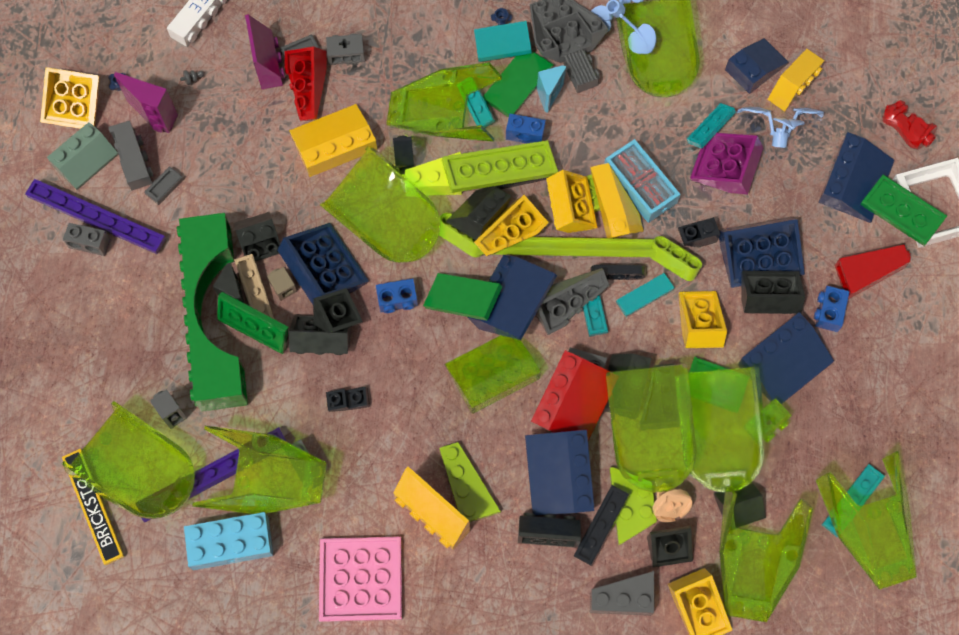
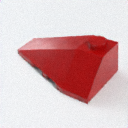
M314 46L285 51L286 75H289L291 82L289 85L290 89L294 92V103L300 121L317 119L327 70V51Z

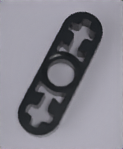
M594 265L590 267V272L602 268L607 280H640L645 278V267L642 265Z

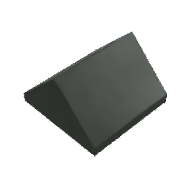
M231 262L227 263L214 283L213 288L218 296L223 292L244 303L237 275Z
M347 288L313 299L314 325L329 334L363 322Z
M751 480L713 493L728 531L766 518L763 496Z
M691 526L650 532L647 536L653 568L693 561Z

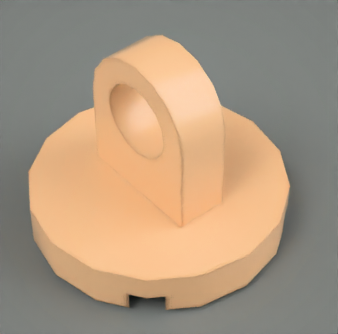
M661 483L658 486L656 492L657 500L653 505V513L659 521L673 522L676 521L675 518H682L690 511L692 500L687 491L682 489L675 490L674 486L669 483Z

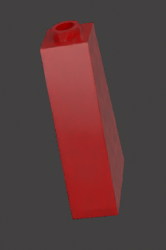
M903 244L839 258L835 268L842 289L849 291L848 299L905 269L911 262V256Z

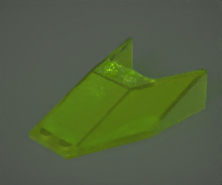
M490 62L440 69L391 92L386 125L435 137L494 142V137L482 125L464 127L468 96L502 80V76Z
M204 426V430L239 449L238 464L232 494L193 502L192 507L249 514L265 512L267 514L321 503L327 462L272 434Z
M899 451L882 459L896 492L894 496L859 506L831 472L816 479L838 538L879 590L917 577L911 514Z
M726 485L719 546L725 611L727 616L767 622L800 568L813 507L804 499H800L778 534L737 528L733 513L737 494L730 486Z

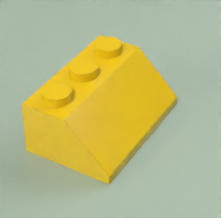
M561 170L546 178L556 230L572 233L596 229L597 223L587 177Z

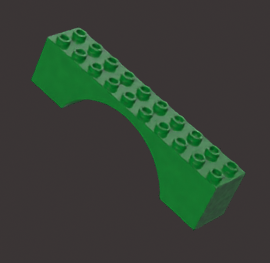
M225 213L180 218V226H177V235L181 237V243H178L179 254L182 255V261L179 262L180 270L184 274V279H181L182 290H185V297H182L183 307L187 311V315H184V323L186 327L188 326V333L185 334L187 345L190 347V352H187L188 363H191V370L188 371L189 381L193 384V389H190L191 401H194L195 406H198L201 412L247 406L248 397L243 364L239 357L220 350L208 340L203 330L201 316L204 296L211 282L224 269L227 263L231 262L232 264L235 262L230 223Z

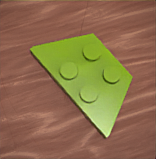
M610 467L611 485L630 494L616 521L618 545H622L657 522L656 516L653 513L654 496L652 482Z

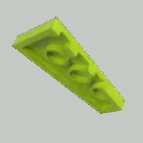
M457 442L439 448L458 511L469 522L501 513L460 444Z

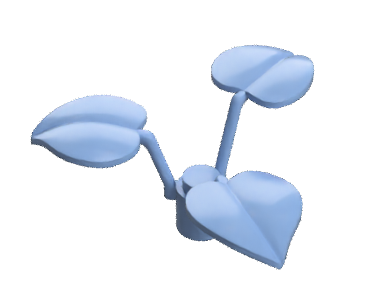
M610 0L606 7L600 5L591 10L592 13L601 18L608 31L611 29L610 20L613 19V16L622 18L630 25L635 32L630 34L628 46L634 53L649 54L653 51L656 44L654 29L648 24H642L637 29L624 16L625 7L623 4L630 3L631 0ZM632 0V1L635 2V3H640V2H642L643 0Z
M745 107L737 110V113L749 111L768 116L771 129L770 135H773L772 146L781 148L787 147L791 130L805 124V122L797 120L798 115L809 113L817 114L821 118L824 116V112L821 110L805 107L793 108V111H796L793 119L773 118V120L783 123L782 128H776V131H774L771 110L761 107Z

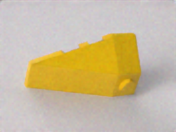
M606 163L590 167L606 237L618 238L643 232L640 214L610 164Z
M523 195L514 201L474 243L487 257L537 235L549 222L529 199Z

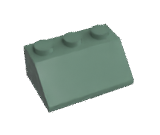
M88 122L52 152L47 159L78 190L119 154L103 134Z

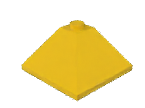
M45 67L40 122L80 129L90 122L95 127L100 76Z

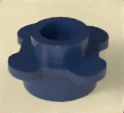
M499 8L491 15V20L498 23V25H503L512 20V15L506 9Z
M110 74L108 76L110 80L109 89L121 91L114 74Z

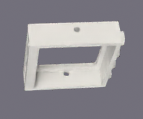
M955 158L895 175L892 180L910 191L909 186L947 176L950 178L959 198V159ZM959 226L935 233L925 246L959 237ZM916 241L918 248L924 247Z

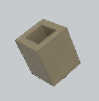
M284 267L274 269L267 276L280 301L297 292Z

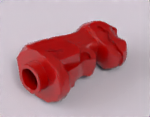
M899 100L885 107L882 121L896 129L906 144L912 149L919 150L923 146L927 148L935 140L936 135L934 134L937 130V125L934 123L927 124L921 117H917L915 113H912L909 117L905 114L908 112L909 107L904 101Z

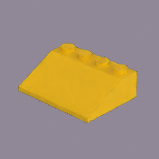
M357 104L289 130L309 177L377 151L376 139Z
M407 467L394 491V497L396 498L394 501L401 508L406 507L411 511L409 515L417 522L421 520L425 524L424 528L431 535L435 533L440 537L439 542L445 548L451 547L454 550L470 532L469 520L410 467Z

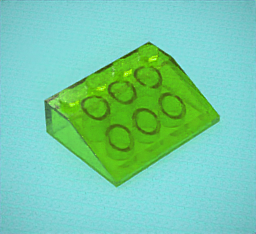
M502 335L445 363V367L472 414L539 380L541 376L540 369L523 343L518 339Z

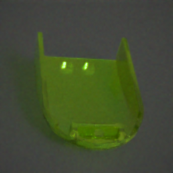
M654 0L623 4L625 7L624 16L637 29L642 24H648L656 33V44L651 53H634L629 48L628 38L635 30L622 18H616L623 56L628 73L634 84L643 92L655 97H672L685 91L696 78L700 65L691 0Z
M367 146L365 154L329 198L322 202L320 206L383 258L398 263L416 261L425 256L438 240L441 227L438 210L433 201L405 174L372 146Z
M679 364L606 372L615 459L621 474L635 487L648 492H663L679 486L692 472L697 455L687 365Z
M759 366L680 373L676 375L675 384L683 455L688 471L704 487L713 491L733 492L748 486L760 473L765 459L764 414Z
M113 401L111 405L114 412L71 464L65 461L62 462L65 472L101 497L137 517L158 519L175 513L188 501L194 488L195 472L190 457L179 445Z

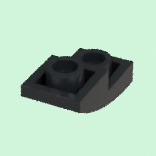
M367 387L326 392L329 412L370 407Z

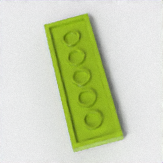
M548 140L444 156L441 160L451 193L547 178L558 172Z

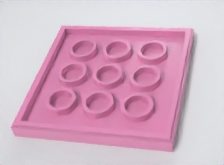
M401 537L320 539V622L402 620Z

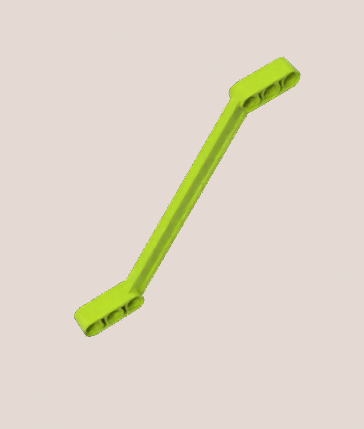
M441 214L436 229L437 234L468 255L475 258L481 257L484 253L474 243L475 240L447 223L448 218L452 214ZM657 236L654 239L530 237L491 254L650 257L686 281H693L702 267V262L699 258L663 236Z

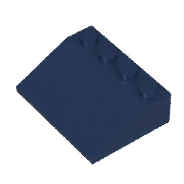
M847 132L841 142L818 203L871 223L874 213L860 204L882 175L889 177L895 160L865 138Z
M788 217L719 230L720 249L731 288L741 286L742 271H799L800 275H805L798 219Z
M330 223L284 237L277 250L312 305L313 299L345 288H347L350 294L369 282Z
M503 255L488 281L499 283L502 286L488 320L467 318L479 330L521 340L557 275L521 258Z
M799 312L743 356L738 366L746 375L750 376L753 383L778 408L830 366L834 360L813 326Z
M587 430L525 435L532 513L548 515L595 511Z

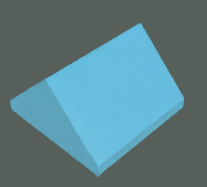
M564 65L538 72L537 92L543 109L547 113L564 85L566 66Z

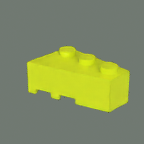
M442 158L405 170L406 196L462 195V191L451 193L441 161Z

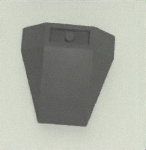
M540 0L530 4L535 46L542 56L559 63L564 62L565 55L582 49L586 53L592 51L608 31L607 26L599 16L574 0Z

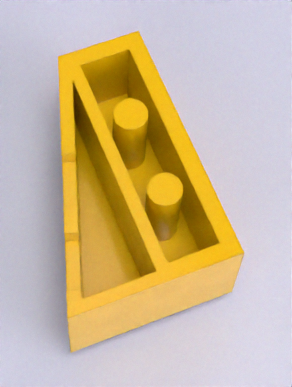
M806 49L783 72L767 100L785 112L798 95L800 96L806 86H809L814 78L820 75L823 70L821 66L825 60Z

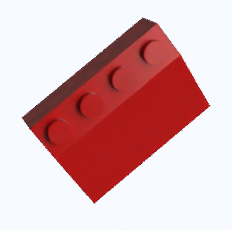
M565 350L531 422L553 433L587 430V439L589 441L619 376Z

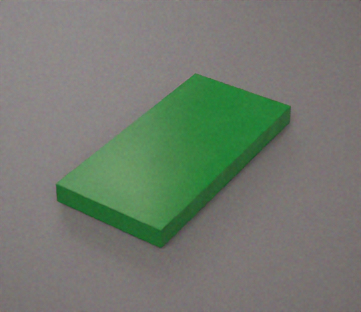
M533 51L531 54L516 56L484 94L487 104L509 117V114H516L537 88L538 72L553 68V64Z
M885 175L881 176L860 204L924 247L947 218L946 214Z
M438 273L423 306L430 310L487 321L502 286L499 283Z
M223 292L219 294L218 321L281 354L286 351L288 326Z

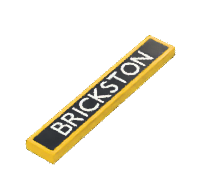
M78 449L63 456L64 465L103 564L106 566L124 558L125 556L83 451Z

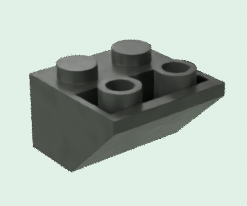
M270 211L234 223L244 256L253 254L255 261H259L279 254L277 250L280 246V241Z

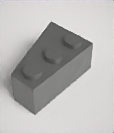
M130 120L108 127L114 138V146L118 151L120 164L131 191L151 185L153 183L151 177L154 174L151 166H147L146 161H149L146 150H142L141 146L144 145L141 134L137 135Z
M654 571L592 589L590 591V613L651 616L654 613Z

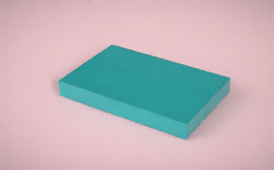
M527 21L474 29L479 62L532 53Z

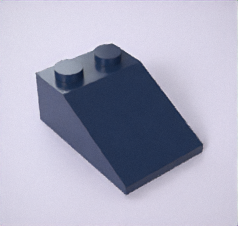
M763 38L741 49L729 58L725 71L751 94L789 62Z

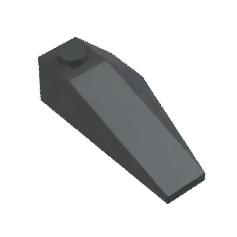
M602 268L552 284L536 313L547 335L565 327L569 323L568 320L576 313L579 314L582 311V307L589 301H593L609 286Z

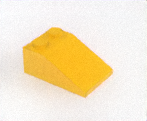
M679 292L681 328L685 348L724 347L727 328L717 292Z
M705 568L668 583L673 600L689 635H723L732 631L714 579Z

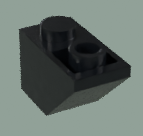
M402 135L393 138L396 174H405L406 169L414 167L412 136Z
M714 217L678 227L684 246L703 247L717 243L720 236Z

